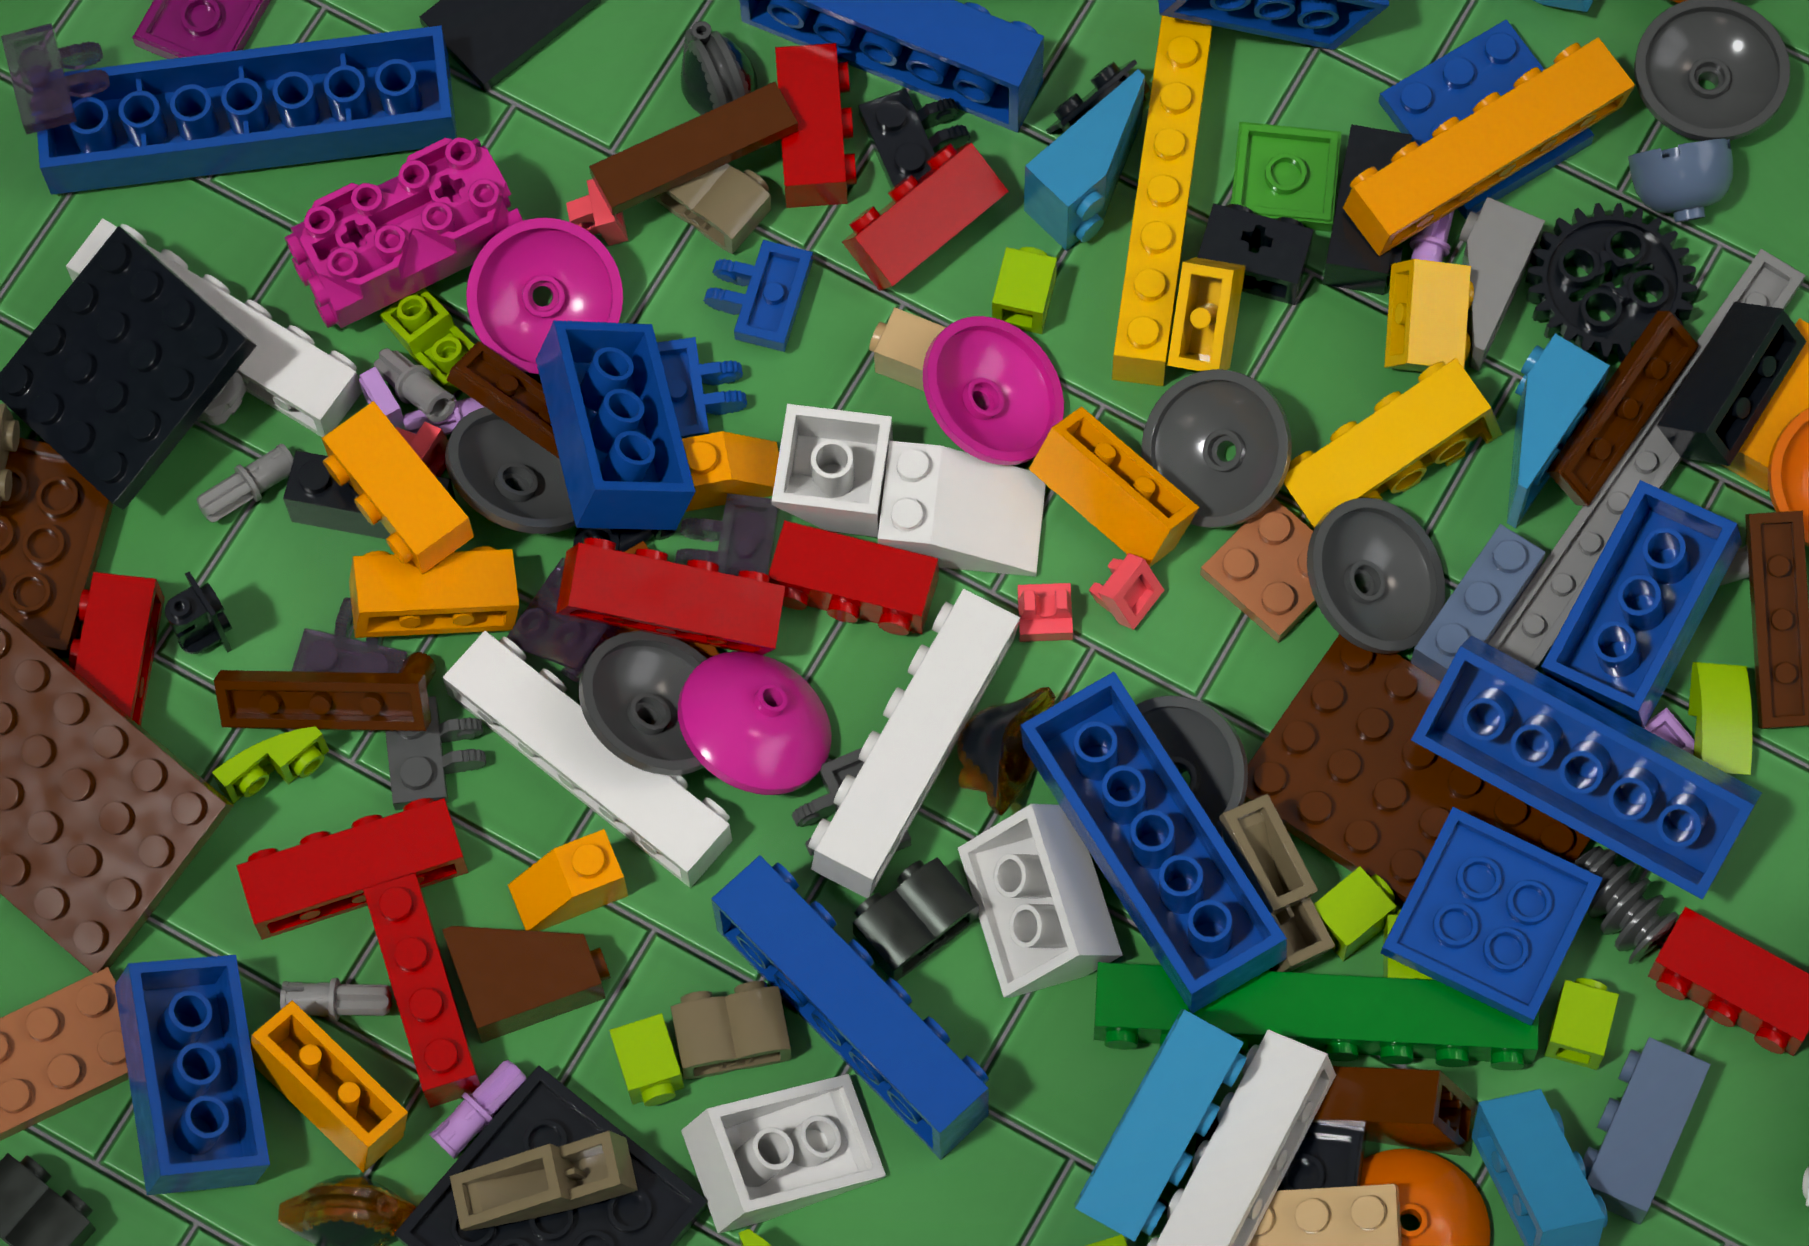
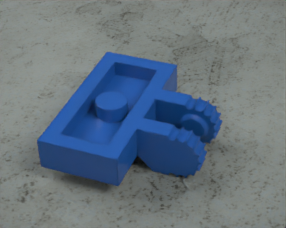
M763 240L755 266L738 261L734 262L730 259L716 260L712 272L714 276L728 283L732 282L740 286L748 285L746 294L710 287V289H707L703 301L708 307L718 311H724L733 315L739 314L734 329L735 340L785 352L812 267L813 252Z
M696 337L657 342L682 438L709 434L706 413L723 415L739 412L746 408L747 399L745 392L729 390L727 392L721 391L704 394L702 383L714 386L722 385L723 383L729 384L739 380L743 376L740 362L730 360L699 364Z

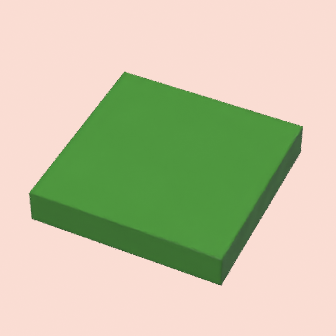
M1239 122L1231 204L1245 206L1257 215L1272 219L1288 217L1301 222L1304 227L1332 232L1341 131Z

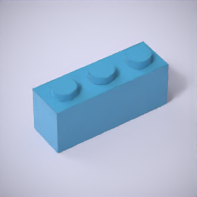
M1537 1089L1479 1102L1472 1139L1524 1246H1599L1602 1230L1608 1223L1605 1203L1600 1195L1593 1194L1586 1180L1583 1159L1577 1151L1572 1152L1564 1136L1562 1118L1556 1109L1550 1108L1542 1090Z

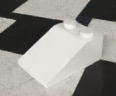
M889 441L878 544L938 558L940 568L1036 577L1046 484L1029 470L1012 465L988 463L966 452L949 447Z
M849 1074L707 1108L681 1130L703 1194L708 1201L707 1205L718 1234L776 1218L876 1182L886 1176Z

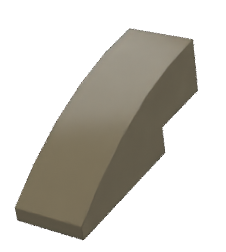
M1265 794L1221 814L1219 818L1225 844L1287 938V958L1270 968V970L1275 972L1292 971L1318 959L1332 949L1335 944L1310 898L1318 889L1269 795Z
M606 1131L560 1147L547 1144L450 1176L460 1229L463 1231L542 1217L638 1191L627 1139L612 1131Z

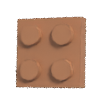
M1274 498L1264 510L1247 520L1201 567L1200 575L1279 643L1317 604L1310 587L1307 572V552L1313 530Z

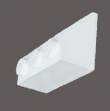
M1030 804L958 847L972 897L979 905V920L1004 998H1012L1085 977L1097 970L1098 962L1110 963L1123 956L1090 852L1060 805Z

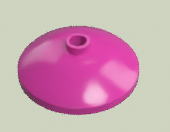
M534 218L506 227L484 245L473 262L466 288V304L472 327L484 345L521 371L539 374L536 358L553 321L619 323L623 305V288L619 270L613 257L603 243L593 234L565 220ZM539 286L547 287L552 294L550 303L543 307L538 306L533 301V292Z
M972 316L957 320L941 331L930 344L923 363V387L929 408L944 433L962 450L988 463L1017 465L1034 459L1051 428L1062 421L1064 415V398L1061 383L1052 362L1042 348L1016 326L1003 320L986 316Z
M742 651L715 655L699 664L689 675L681 689L677 712L684 740L693 755L709 772L735 788L762 795H779L793 792L808 784L818 774L822 764L828 758L832 733L829 717L821 699L809 683L797 672L773 658Z

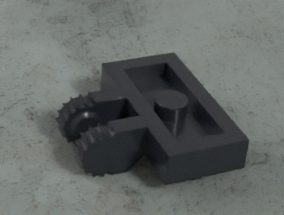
M905 88L858 105L860 118L891 189L910 175H913L916 180L920 179L931 170L927 161L946 145L951 143L957 149L967 144L966 142L970 141L969 138H971L966 126L956 125L949 129L940 130L928 139L925 133L926 129L940 125L942 122L945 123L958 114V107L954 99L951 98L940 99L938 102L934 101L926 104L916 112Z

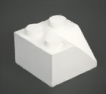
M787 404L772 505L826 531L878 537L889 441H893L892 416Z

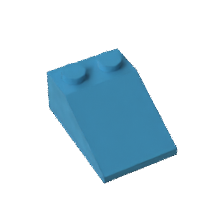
M1139 69L1025 165L1024 211L1066 251L1079 240L1082 243L1089 241L1103 226V219L1142 123L1145 75Z
M1556 333L1545 349L1537 345L1532 350L1521 370V373L1525 375L1515 391L1516 394L1521 396V400L1516 414L1507 524L1514 528L1518 526L1550 478L1546 471L1602 392L1610 367L1607 363Z

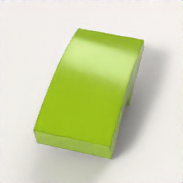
M425 288L398 300L380 314L383 322L419 365L429 369L432 374V380L451 394L458 391L459 389L447 381V377L451 368L474 344L454 324L450 313Z
M1692 662L1688 715L1697 716L1693 755L1725 773L1751 775L1752 706L1747 666Z
M316 726L296 729L268 738L243 750L215 769L212 774L220 790L234 804L242 796L247 798L259 792L267 784L270 777L269 774L274 770L288 785L298 776L300 778L308 777L321 766L325 759L324 755L329 752L323 734Z

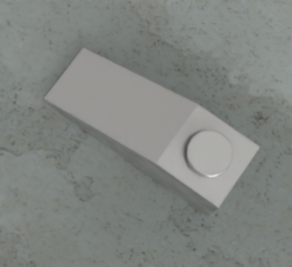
M1487 197L1480 214L1473 211L1469 213L1459 240L1466 242L1462 265L1471 266L1470 281L1474 287V298L1471 307L1468 309L1467 333L1470 336L1471 342L1469 352L1470 368L1480 371L1530 264L1533 249L1537 248L1545 223L1543 219Z

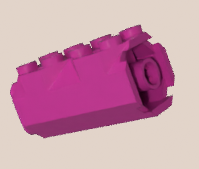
M461 137L453 140L444 138L408 155L406 162L400 168L398 176L378 186L370 183H362L360 185L350 183L315 200L312 208L307 211L304 222L291 227L292 234L284 238L293 256L291 260L305 287L310 286L316 298L314 303L327 328L336 324L343 328L472 265L478 253L493 236L506 227L523 220L518 208L510 212L507 209L511 207L508 196H511V192L488 149L484 145L481 146L477 138L473 140Z

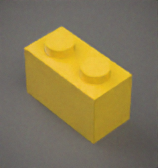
M1197 257L1182 262L1167 366L1196 371L1228 370L1230 368L1246 265Z
M1411 259L1391 264L1384 368L1423 372L1437 362L1444 361L1447 364L1454 358H1457L1464 368L1471 346L1470 336L1467 333L1468 309L1471 307L1474 298V287L1470 281L1471 266L1421 259Z

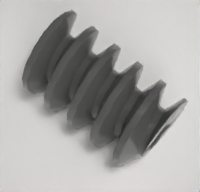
M1597 846L1573 863L1603 878L1587 914L1592 918L1606 915L1600 928L1604 934L1609 935L1621 931L1614 946L1621 952L1635 948L1629 958V964H1633L1652 951L1669 935L1679 914L1675 911L1659 916L1657 911L1665 900L1663 895L1661 894L1646 900L1643 894L1651 881L1645 878L1631 883L1629 880L1637 866L1636 863L1629 862L1617 866L1614 862L1619 854L1609 848L1604 850L1602 847Z

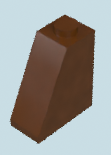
M450 926L442 929L482 1043L606 999L601 981L611 977L600 947L590 951L584 934Z
M1333 1066L1336 1077L1312 1122L1364 1127L1367 1132L1366 1141L1458 1156H1470L1476 1102L1441 1070Z

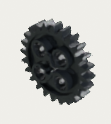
M1596 203L1591 218H1587L1579 208L1574 209L1572 225L1559 217L1554 227L1555 235L1544 231L1539 244L1542 249L1534 248L1531 255L1530 263L1534 267L1528 268L1525 282L1534 285L1528 289L1527 302L1539 303L1535 307L1533 320L1542 321L1549 319L1544 333L1546 338L1554 336L1555 333H1561L1564 339L1580 346L1586 352H1598L1599 359L1607 363L1610 354H1617L1620 363H1622L1657 311H1671L1682 326L1684 324L1681 320H1689L1693 306L1688 302L1694 300L1697 292V287L1689 282L1693 281L1696 267L1683 265L1687 261L1690 252L1688 248H1672L1678 233L1672 231L1663 236L1658 233L1662 221L1660 217L1654 219L1648 225L1642 223V208H1638L1631 218L1624 217L1621 203L1616 204L1612 215H1605L1600 203ZM1615 248H1626L1635 257L1629 259L1620 258L1612 250ZM1577 266L1584 269L1588 275L1585 277H1574L1568 274L1565 268ZM1645 267H1651L1653 269L1639 271L1640 269ZM1639 291L1649 292L1655 296L1657 301L1651 303L1643 302L1634 293ZM1569 298H1573V299L1582 298V299L1579 300V301H1576V302H1572V301H1570ZM1595 309L1602 310L1607 313L1610 319L1607 321H1596L1587 312Z

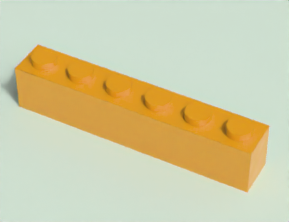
M1600 38L1594 39L1583 47L1578 42L1568 46L1556 56L1553 61L1555 64L1542 72L1538 67L1527 71L1514 83V89L1502 96L1498 92L1491 93L1482 99L1473 108L1474 113L1460 121L1456 116L1448 119L1432 133V139L1420 146L1416 141L1411 142L1401 148L1391 158V164L1379 171L1374 166L1370 167L1355 177L1350 183L1352 189L1343 209L1377 255L1381 256L1623 107L1635 84Z

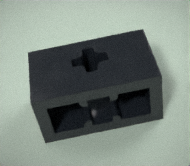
M1213 203L1197 258L1246 265L1242 292L1295 305L1310 255L1314 229L1304 227L1301 222L1288 217L1272 219L1257 215L1251 209L1242 205L1229 204L1222 206ZM1253 247L1260 248L1258 253H1253L1251 251Z

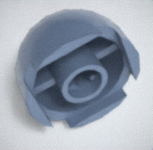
M1713 139L1679 144L1678 147L1665 150L1658 148L1628 156L1631 179L1636 194L1644 205L1653 211L1673 213L1675 222L1705 218L1704 207L1721 201L1728 192L1733 178V156L1729 139Z

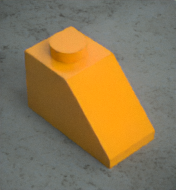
M724 431L682 438L696 491L685 512L773 495L779 457L777 442Z
M605 829L552 849L508 884L524 928L527 931H541L628 896L623 873Z

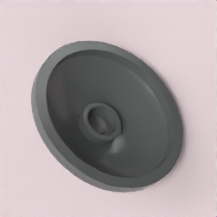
M1687 0L1662 12L1647 27L1637 48L1634 76L1638 92L1645 106L1659 122L1670 130L1699 141L1713 139L1735 140L1760 129L1778 111L1789 85L1790 62L1785 44L1777 30L1755 10L1732 0ZM1709 80L1715 85V88L1711 90L1704 89L1698 82Z
M1212 369L1197 372L1183 378L1161 396L1152 409L1145 425L1141 457L1200 507L1190 524L1207 528H1224L1238 525L1253 518L1275 498L1288 473L1292 453V439L1286 414L1277 398L1269 389L1245 374L1230 370ZM1233 443L1236 448V454L1232 460L1227 461L1225 449L1229 444Z
M486 407L469 413L457 423L446 446V468L455 489L475 511L497 525L524 533L548 534L575 526L559 458Z
M1357 498L1346 501L1327 512L1316 525L1308 546L1307 572L1316 603L1331 626L1352 644L1374 653L1394 654L1416 646L1443 608L1445 602V578L1442 564L1431 539L1424 529L1404 510L1389 502L1374 498Z
M644 631L626 632L604 641L594 650L584 665L579 680L580 705L592 732L615 756L647 772L661 775H683L704 768L684 740L677 711L679 695L685 681L692 671L707 659L697 650L676 638Z
M1173 695L1160 696L1137 704L1136 706L1180 774L1182 775L1186 771L1190 774L1189 788L1222 837L1223 833L1219 816L1224 812L1243 805L1248 784L1247 758L1236 730L1216 709L1192 698Z

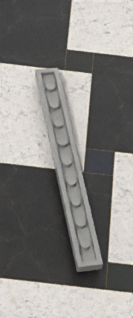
M1760 249L1697 340L1699 345L1697 350L1590 505L1583 506L1488 645L1538 670L1549 653L1639 481H1644L1662 489L1682 460L1657 427V424L1732 304L1740 302L1785 310L1802 285L1806 275Z

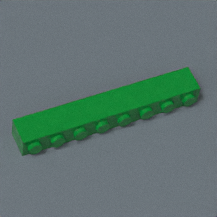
M1098 962L1094 1040L1105 1041L1106 1047L1121 1050L1134 1049L1138 1046V1043L1160 1044L1161 1047L1180 1010L1185 1009L1190 1012L1161 965ZM1265 971L1192 1013L1244 1042L1238 1052L1242 1055L1248 1053V1049H1251L1253 1045H1260L1267 1030L1327 1053L1330 1060L1342 1062L1354 1061L1358 1059V1055L1380 1056V1061L1388 1064H1409L1413 1062V1058L1435 1059V1063L1443 1067H1464L1469 1064V1061L1491 1062V1067L1494 1069L1519 1070L1524 1067V1064H1532L1538 1051L1539 1012L1532 1026L1437 980Z

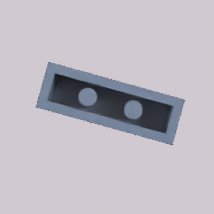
M1500 524L1414 648L1411 663L1441 682L1459 647L1470 636H1474L1488 644L1542 566L1546 552Z
M1651 1037L1648 1038L1641 1053L1633 1049L1630 1050L1618 1077L1619 1080L1628 1083L1620 1101L1609 1098L1597 1128L1606 1132L1599 1150L1589 1146L1583 1158L1586 1180L1593 1194H1598L1602 1197L1608 1211L1639 1225L1642 1223L1711 1064Z

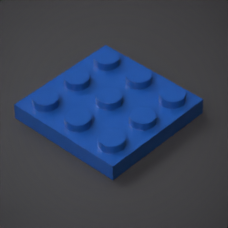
M1506 19L1381 92L1379 104L1399 131L1411 134V142L1416 141L1420 146L1432 139V133L1448 119L1455 116L1460 121L1474 113L1473 108L1486 96L1493 92H1498L1502 96L1514 89V83L1527 71L1538 67L1541 72L1545 69ZM1587 128L1457 209L1465 219L1471 211L1477 213L1482 209L1487 197L1494 200L1504 197L1591 145L1594 134Z
M1452 807L1382 947L1381 954L1532 1026L1603 878Z

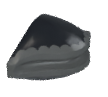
M705 21L696 22L692 29L686 31L681 68V88L687 102L700 115L705 114L757 90V75L751 61L745 52L728 37L718 31L712 32L711 26Z

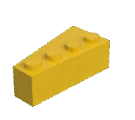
M1454 358L1447 364L1444 361H1440L1431 365L1418 377L1419 383L1403 394L1400 391H1396L1387 395L1375 405V413L1360 423L1351 421L1344 424L1331 435V442L1315 453L1313 451H1306L1290 462L1283 484L1314 529L1320 519L1334 507L1357 498L1383 500L1380 494L1388 489L1393 494L1401 491L1405 492L1420 483L1421 478L1427 471L1426 467L1429 465L1445 463L1448 467L1465 457L1466 452L1464 449L1479 436L1487 444L1502 435L1491 406L1457 358Z

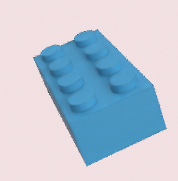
M1181 1009L1074 1203L1075 1209L1134 1242L1140 1231L1150 1236L1166 1207L1164 1203L1158 1200L1167 1182L1178 1186L1193 1158L1191 1154L1185 1151L1195 1132L1203 1137L1206 1135L1220 1109L1218 1105L1212 1103V1100L1221 1083L1232 1087L1247 1060V1057L1238 1053L1244 1042L1185 1009Z

